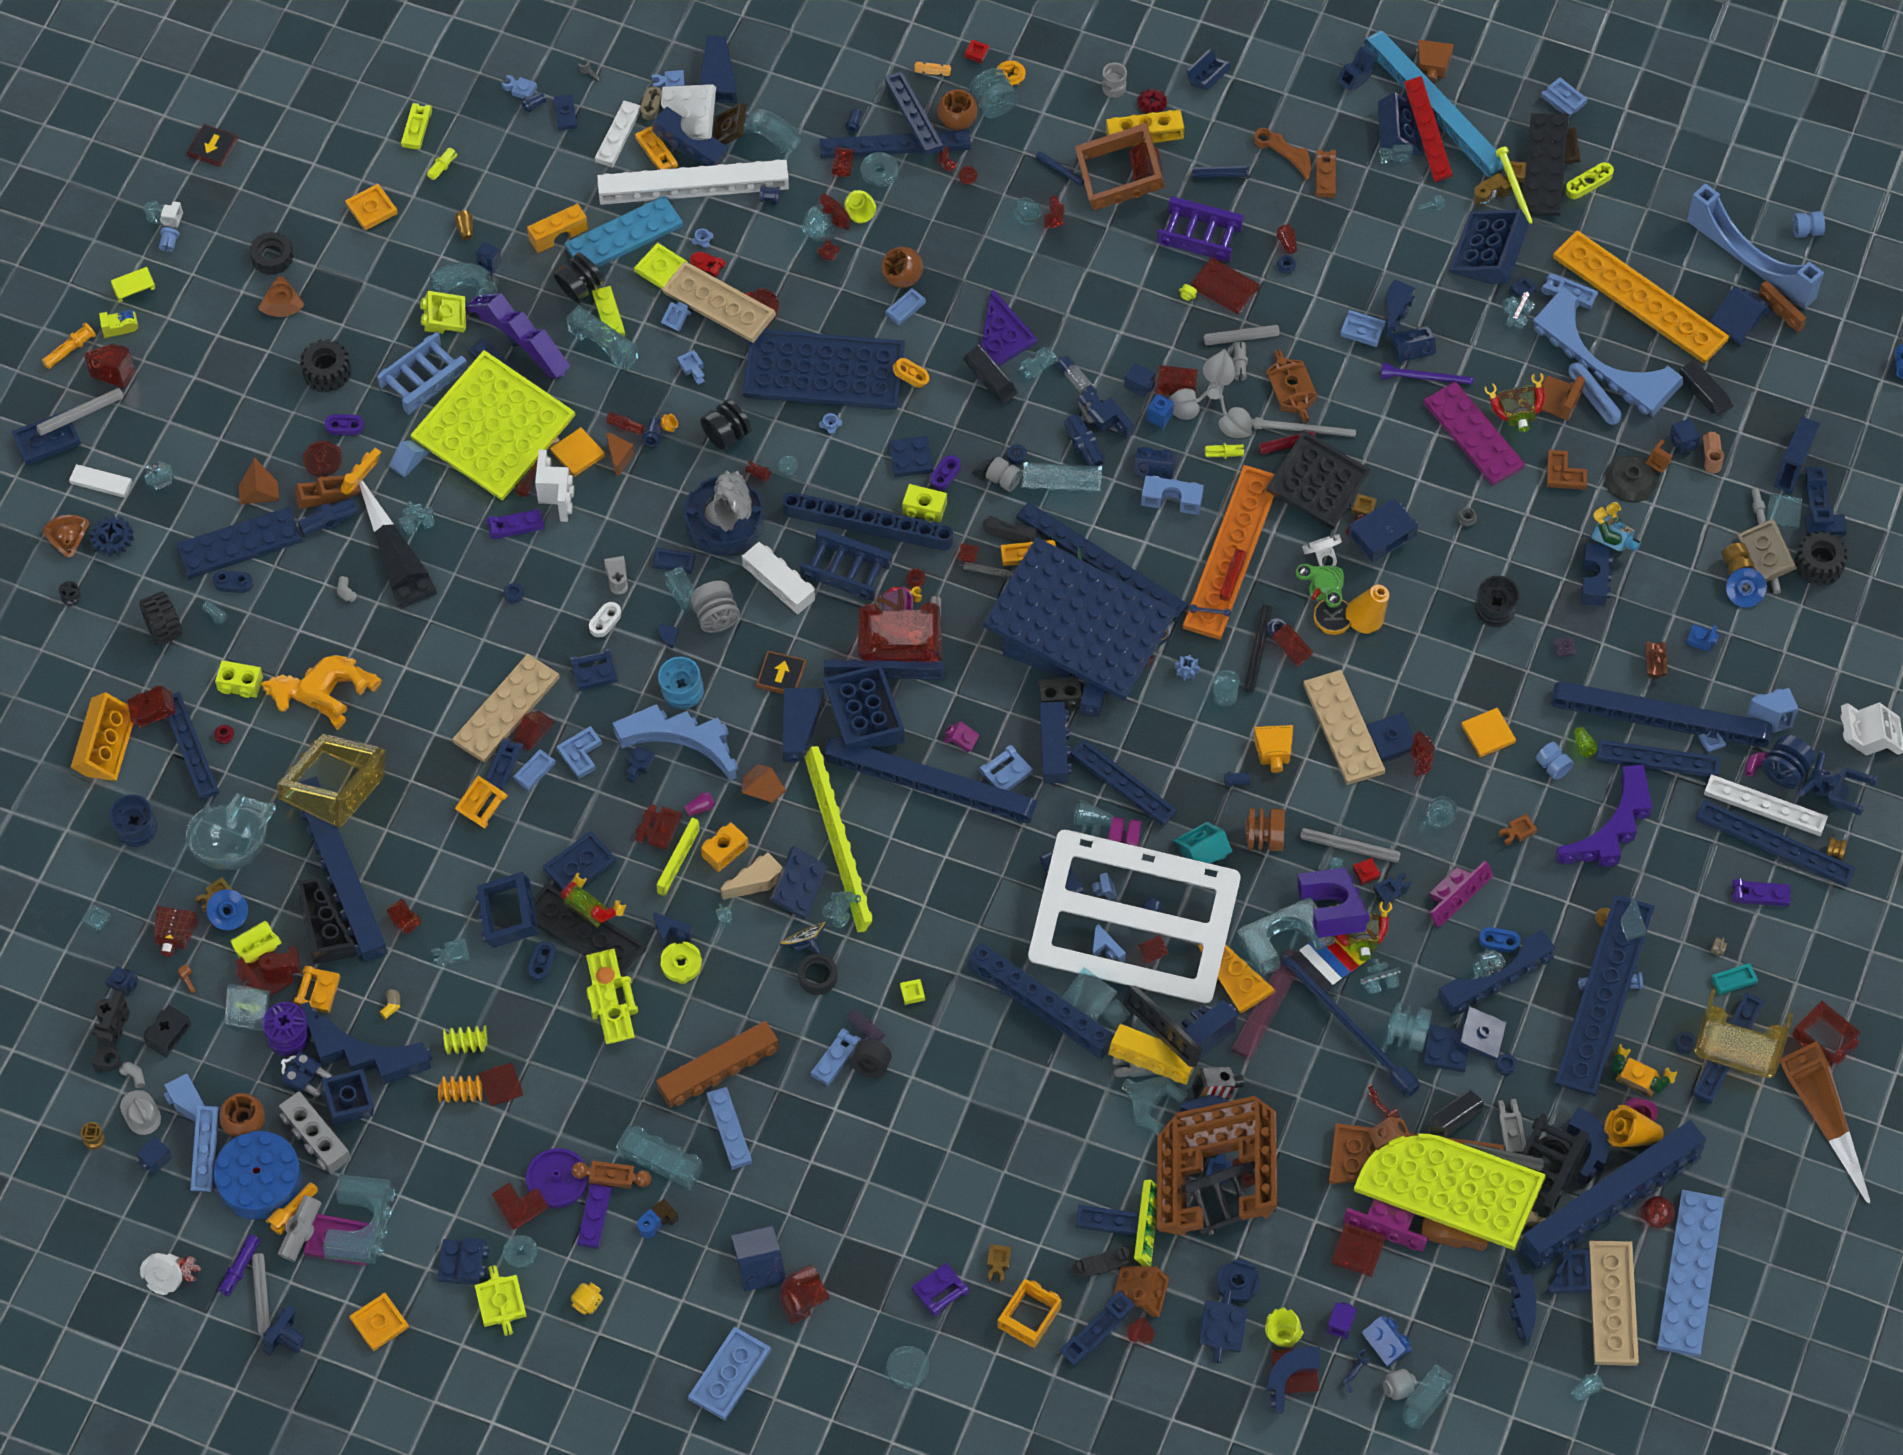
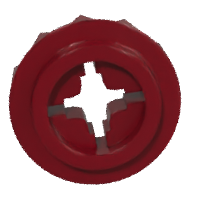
M1148 88L1147 91H1142L1140 96H1138L1137 104L1144 113H1159L1164 111L1167 106V96L1164 95L1163 91L1159 92L1157 88L1155 90ZM1155 97V101L1150 105V100Z

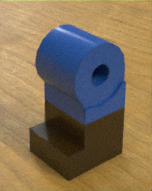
M662 1199L638 1220L637 1225L640 1235L643 1238L649 1239L654 1237L657 1230L668 1221L671 1225H674L679 1221L677 1212L665 1199Z

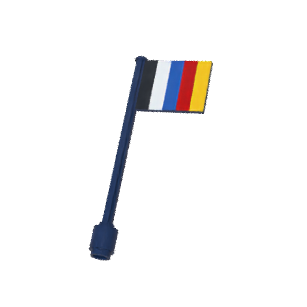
M1333 936L1317 937L1292 956L1290 954L1285 955L1282 958V964H1285L1390 1072V1082L1403 1095L1406 1094L1410 1097L1415 1094L1421 1086L1418 1083L1419 1080L1405 1066H1396L1325 993L1365 964L1368 958L1365 955L1362 956L1361 951H1357L1354 944L1348 945V947L1342 946Z

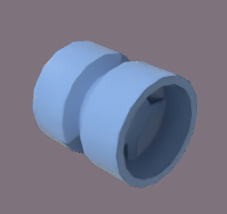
M1814 211L1810 212L1809 215L1805 212L1795 213L1793 215V232L1795 237L1803 238L1807 237L1808 234L1812 237L1823 236L1825 233L1823 212Z
M1551 742L1539 751L1535 759L1543 768H1547L1548 774L1554 780H1558L1571 770L1574 762L1566 754H1562V749L1555 742Z

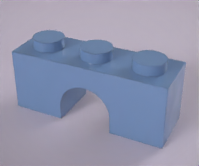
M1146 476L1141 506L1160 509L1161 503L1165 498L1174 497L1180 501V512L1199 515L1204 485L1196 482H1182L1177 479H1164L1158 476Z

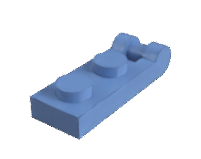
M1552 273L1548 274L1546 283L1541 288L1543 294L1555 296L1565 287L1578 297L1579 306L1591 310L1598 296V291Z
M843 1028L811 1071V1076L829 1086L854 1053L861 1038L853 1037L849 1034L848 1030ZM844 1041L849 1043L847 1048L842 1045Z

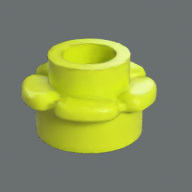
M1184 284L1182 288H1179L1180 296L1183 299L1190 301L1196 298L1197 290L1194 287Z

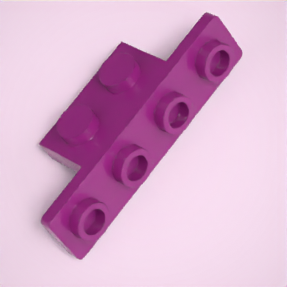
M1483 861L1472 873L1456 867L1430 892L1431 898L1440 902L1430 912L1435 926L1441 927L1493 877L1488 862Z
M1376 1199L1373 1200L1368 1215L1347 1208L1343 1222L1349 1226L1368 1231L1372 1235L1384 1237L1391 1242L1400 1243L1412 1250L1424 1252L1428 1239L1425 1236L1409 1231L1414 1213Z

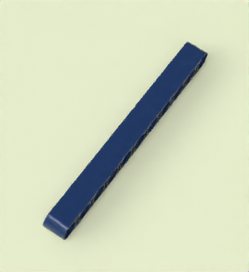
M1557 682L1554 684L1551 704L1561 709L1694 735L1704 733L1707 735L1711 730V734L1707 737L1718 739V731L1725 741L1756 747H1767L1770 743L1772 725L1762 720L1567 682Z
M835 737L829 738L822 754L824 760L828 763L1022 823L1031 822L1037 806V802L1030 797L872 748L845 746L844 740Z

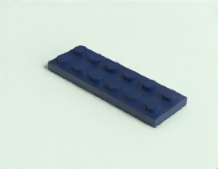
M289 506L176 543L188 578L191 579L301 543L302 538Z

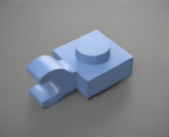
M695 350L677 357V361L686 376L692 373L697 385L705 382L703 379L704 374L701 370L704 368L703 362Z

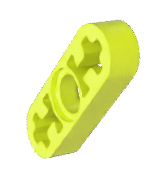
M1605 162L1600 163L1570 180L1566 186V195L1571 199H1578L1610 181L1614 172L1613 166ZM1592 178L1595 182L1588 184L1585 182V179Z

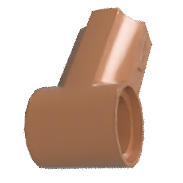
M1708 432L1702 437L1705 456L1704 467L1709 473H1718L1722 469L1724 459L1720 435L1716 432Z

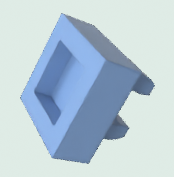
M1108 873L1100 874L1101 882L1092 884L1093 892H1096L1097 897L1105 895L1108 900L1116 899L1114 880Z

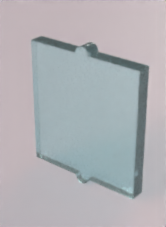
M1770 494L1767 521L1774 518L1777 526L1782 529L1785 527L1799 529L1803 498L1790 497L1787 494L1784 496Z

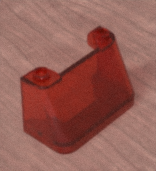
M924 603L920 610L882 611L875 604H866L865 607H859L858 655L863 661H942L940 607L935 603Z

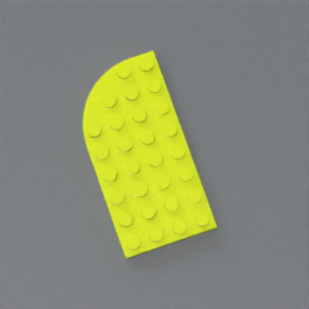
M1418 1134V1136L1398 1137L1389 1141L1381 1149L1376 1150L1362 1168L1354 1186V1191L1515 1250L1545 1180V1174L1441 1136Z

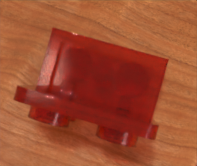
M275 951L265 953L253 963L247 964L243 957L235 961L237 967L235 973L241 981L244 980L246 982V988L268 992V997L294 981L293 976Z

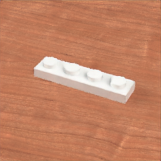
M623 101L595 156L596 163L613 168L641 112L640 105Z

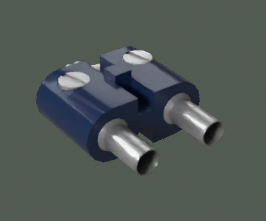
M301 1051L297 1056H291L281 1061L283 1065L281 1069L283 1074L281 1082L298 1092L300 1091L302 1094L307 1091L318 1098L321 1091L311 1086V1081L314 1080L316 1075L324 1079L333 1076L321 1068L322 1063ZM292 1059H294L292 1065L289 1066L286 1071H284L286 1068L284 1062H290Z

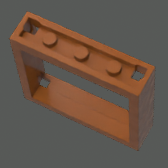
M1147 123L1075 146L1087 195L1093 211L1101 208L1104 209L1107 206L1119 204L1132 198H1138L1144 194L1156 192V190L1166 187ZM1146 141L1155 175L1094 194L1086 160Z

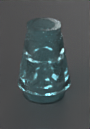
M1595 1372L1592 1374L1588 1373L1571 1390V1394L1579 1402L1600 1392L1604 1384Z

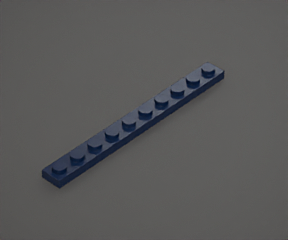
M1027 502L1017 514V520L1027 526H1031V528L1035 527L1037 533L1048 540L1055 541L1056 545L1078 558L1077 548H1080L1082 561L1177 610L1173 618L1174 621H1177L1188 608L1186 602L1030 502Z

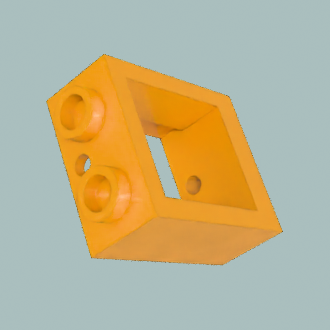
M1024 1279L998 1318V1328L1035 1349L1061 1309L1062 1300L1055 1292H1048L1042 1289L1041 1285L1037 1282ZM1026 1294L1051 1307V1310L1036 1332L1011 1318Z

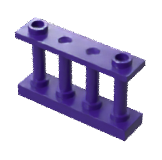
M1171 196L1168 213L1172 215L1166 231L1158 230L1157 243L1213 257L1220 261L1230 262L1232 248L1228 246L1233 232H1241L1244 215ZM1179 216L1190 219L1184 235L1173 233ZM1197 221L1208 223L1203 240L1192 238ZM1215 226L1227 228L1221 245L1210 242Z

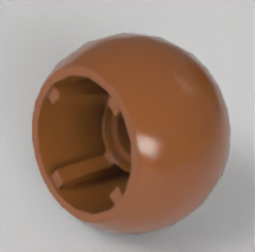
M956 89L948 91L941 97L937 113L942 124L948 129L964 130L975 122L978 114V105L975 98L969 92Z
M906 246L895 247L885 255L882 261V273L886 281L892 286L908 288L917 283L921 278L923 262L920 255L912 248Z
M237 1093L230 1096L224 1101L219 1110V1123L226 1134L233 1138L253 1131H260L265 1122V1109L258 1098L247 1093ZM242 1118H248V1120L242 1123L239 1122Z

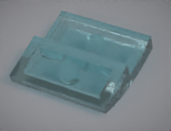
M1083 967L1062 996V999L1094 1021H1097L1117 991Z

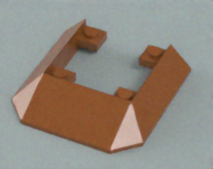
M1251 1096L1175 1114L1157 1136L1158 1231L1187 1236L1189 1231L1203 1229V1209L1200 1206L1187 1208V1193H1183L1181 1185L1187 1183V1175L1203 1172V1158L1238 1150L1239 1161L1242 1164L1255 1161V1194L1239 1197V1217L1242 1220L1260 1216L1267 1219L1277 1207L1276 1111L1256 1096Z

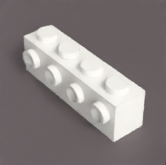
M758 542L742 555L743 567L797 615L815 600L814 587L809 582L803 581L799 573L791 570L782 558H777L768 546Z

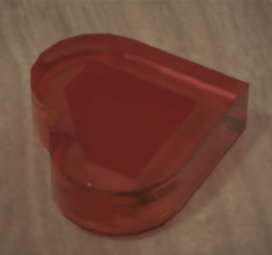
M1142 1317L1127 1328V1338L1132 1342L1140 1341L1143 1344H1150L1155 1338V1332L1145 1317Z

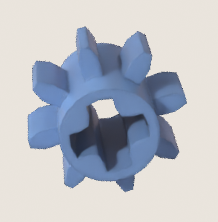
M1191 655L1180 656V663L1175 662L1176 676H1181L1184 678V681L1190 678L1195 679V673L1200 671V667L1197 666L1198 659L1194 660Z

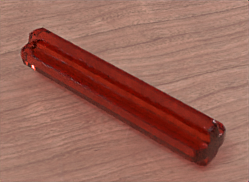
M1236 549L1219 594V599L1227 602L1231 597L1245 558L1244 550Z

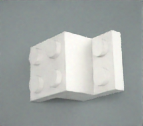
M539 449L535 481L538 504H558L560 521L568 522L569 514H572L573 503L571 502V497H574L573 475L569 474V467H551V458L547 456V450Z
M1880 702L1861 710H1857L1848 703L1841 706V721L1844 725L1843 737L1847 743L1866 756L1886 748L1892 750L1897 755L1903 753L1901 721L1897 714Z

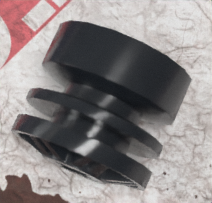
M578 252L574 255V259L568 260L570 268L562 265L553 273V277L564 293L575 303L580 304L589 296L587 288L595 291L597 286H601L604 283V279L595 264L585 255Z
M731 399L725 400L716 407V411L711 410L700 419L706 436L721 451H726L736 443V439L741 440L744 435L746 436L752 431L746 414Z
M1494 575L1486 578L1480 584L1475 602L1477 618L1483 624L1490 627H1502L1510 623L1515 616L1519 602V589L1517 585L1505 576Z

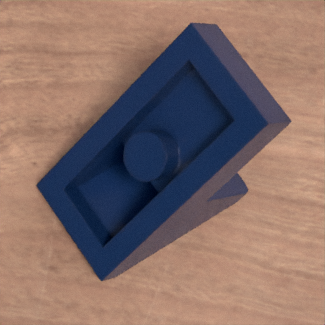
M654 913V926L664 948H666L671 935L677 940L691 942L694 936L693 926Z

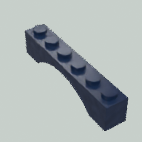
M1541 929L1524 939L1523 946L1517 957L1500 972L1480 979L1456 978L1439 988L1437 998L1451 1016L1457 1013L1462 1014L1472 1004L1481 1003L1489 994H1496L1508 983L1514 984L1522 975L1531 974L1539 965L1550 963L1554 959L1556 947Z

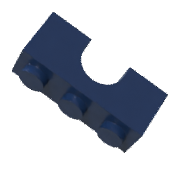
M1586 543L1583 570L1593 571L1597 576L1584 577L1581 604L1605 606L1606 599H1610L1611 587H1608V582H1611L1612 570H1609V565H1612L1613 553H1610V547L1607 545Z

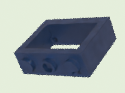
M523 871L477 886L478 894H476V900L481 910L479 912V919L483 924L481 934L484 942L495 948L539 934L531 881ZM517 888L522 923L494 932L489 896Z

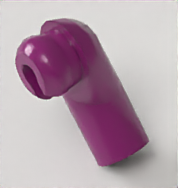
M1759 752L1751 755L1748 758L1744 774L1749 777L1754 776L1756 768L1762 765L1768 753Z

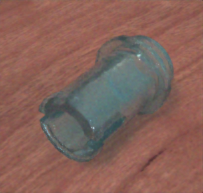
M211 600L203 604L202 610L213 618L214 623L222 624L227 619L225 610H220Z

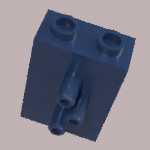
M1393 498L1350 524L1349 536L1373 563L1416 537L1418 523L1414 517L1409 516L1404 505L1398 503Z
M1223 999L1211 1010L1205 1005H1202L1199 1011L1197 1009L1192 1010L1190 1015L1196 1020L1193 1024L1188 1019H1184L1181 1023L1185 1028L1184 1032L1202 1048L1200 1060L1236 1031L1238 1014L1236 1008Z

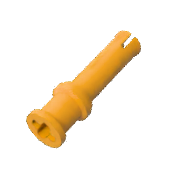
M84 323L83 327L77 332H72L69 339L41 359L48 369H51L76 348H82L83 343L91 337H96L95 332L87 323Z

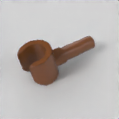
M184 964L178 970L179 977L184 980L191 994L196 991L188 977L192 974V971L188 965Z

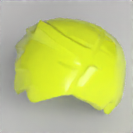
M1284 1307L1274 1309L1272 1314H1269L1265 1325L1266 1336L1276 1346L1293 1347L1304 1334L1298 1316L1291 1309L1288 1311Z

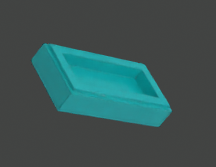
M1750 963L1711 976L1719 996L1758 983Z

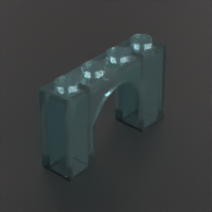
M1310 897L1237 930L1239 945L1261 976L1280 968L1279 954L1269 942L1271 937L1280 931L1296 930L1303 933L1316 951L1335 943L1334 936L1317 937L1313 928V909L1318 907Z
M340 1174L336 1190L338 1204L365 1207L374 1214V1217L368 1226L358 1231L327 1229L323 1245L325 1258L376 1264L377 1256L382 1254L383 1245L381 1239L386 1236L387 1225H385V1221L390 1219L391 1207H389L390 1201H394L395 1189H392L391 1180Z

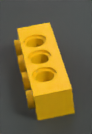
M1180 110L1106 119L1107 136L1147 123L1154 143L1184 139V124ZM1146 141L1141 142V143H1138V144H1135V145L1146 144Z

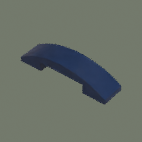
M1805 467L1807 499L1813 523L1834 524L1833 508H1830L1825 467Z
M1120 1290L1076 1337L1073 1336L1059 1350L1072 1365L1075 1366L1101 1345L1134 1308L1135 1304Z

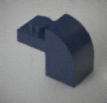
M1365 46L1360 47L1353 62L1344 65L1337 81L1350 91L1358 89L1372 75V67L1378 56Z

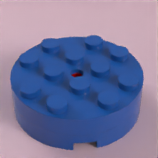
M253 1131L235 1137L222 1148L214 1165V1181L222 1202L233 1210L236 1215L247 1219H266L278 1208H284L299 1194L302 1184V1171L297 1154L288 1141L271 1132Z

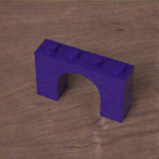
M1346 868L1297 874V891L1302 902L1330 899L1342 903L1337 906L1313 909V928L1318 938L1366 931V923H1369V913L1367 910H1364L1363 899H1359L1358 888L1354 887L1352 875L1348 874Z

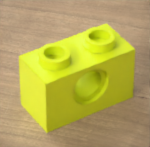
M909 484L902 503L903 514L909 517L922 518L929 522L941 523L947 505V493Z

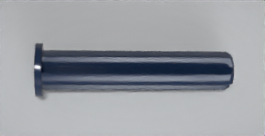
M1249 164L1246 166L1194 167L1192 169V176L1194 178L1247 177L1249 179Z

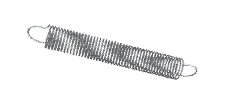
M976 564L977 566L962 565L966 569L1008 571ZM970 570L984 574L1010 577L1009 573Z

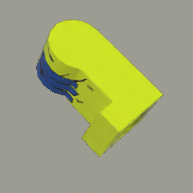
M127 310L107 315V312L99 313L104 338L131 333L138 329L137 317L134 311Z

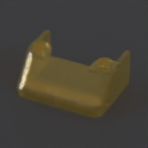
M1712 989L1702 1016L1694 1047L1695 1053L1701 1058L1765 1078L1773 1077L1778 1069L1788 1038L1793 1013L1789 1012L1784 1027L1772 1025L1768 1028L1766 1034H1762L1727 1023L1726 1012L1722 1008L1712 1005L1716 992L1715 989Z

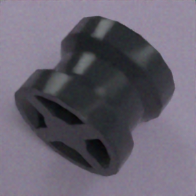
M66 581L60 585L59 594L62 602L67 606L76 605L81 599L78 585L73 581Z

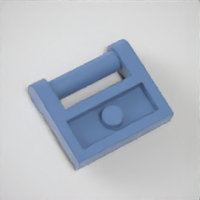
M1012 745L1007 746L1003 753L988 764H983L978 768L981 775L992 786L1008 791L1033 773V769L1016 752ZM1009 757L1013 760L993 775L991 773L993 769Z

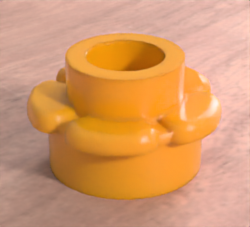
M665 414L661 418V427L665 431L674 432L675 428L678 427V421L673 414Z

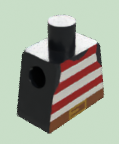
M1231 1067L1200 1068L1192 1084L1194 1097L1197 1099L1211 1094L1215 1097L1220 1096L1228 1099L1234 1088L1244 1087V1078L1242 1075L1233 1076Z

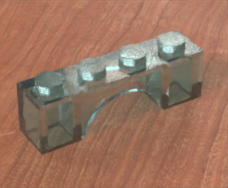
M578 305L566 317L567 330L581 340L589 338L595 341L606 351L611 361L625 371L638 359L636 344Z

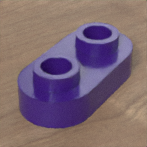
M332 414L325 419V428L332 435H358L364 430V422L358 415Z
M956 456L944 457L931 474V486L934 489L944 490L948 488L961 469V462Z

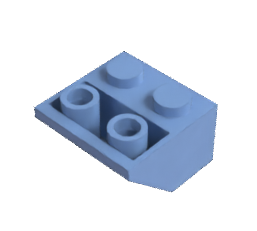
M1789 688L1783 690L1776 689L1772 693L1758 694L1751 698L1746 717L1769 722L1772 725L1771 732L1775 733L1792 728L1798 706Z

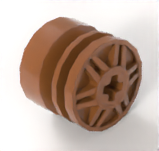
M1249 808L1245 828L1248 850H1253L1254 841H1258L1259 851L1262 850L1263 843L1268 842L1269 851L1283 852L1285 809H1271L1269 818L1264 815L1263 808H1260L1259 817H1255V808Z

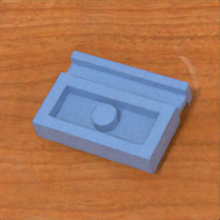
M1560 77L1547 87V90L1541 93V97L1560 113L1569 114V118L1587 104L1588 100Z
M1349 310L1340 336L1377 347L1386 321Z

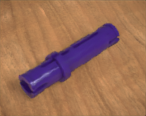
M251 1234L247 1236L235 1261L227 1269L225 1279L218 1288L222 1294L230 1296L238 1280L242 1279V1273L260 1243L258 1237Z

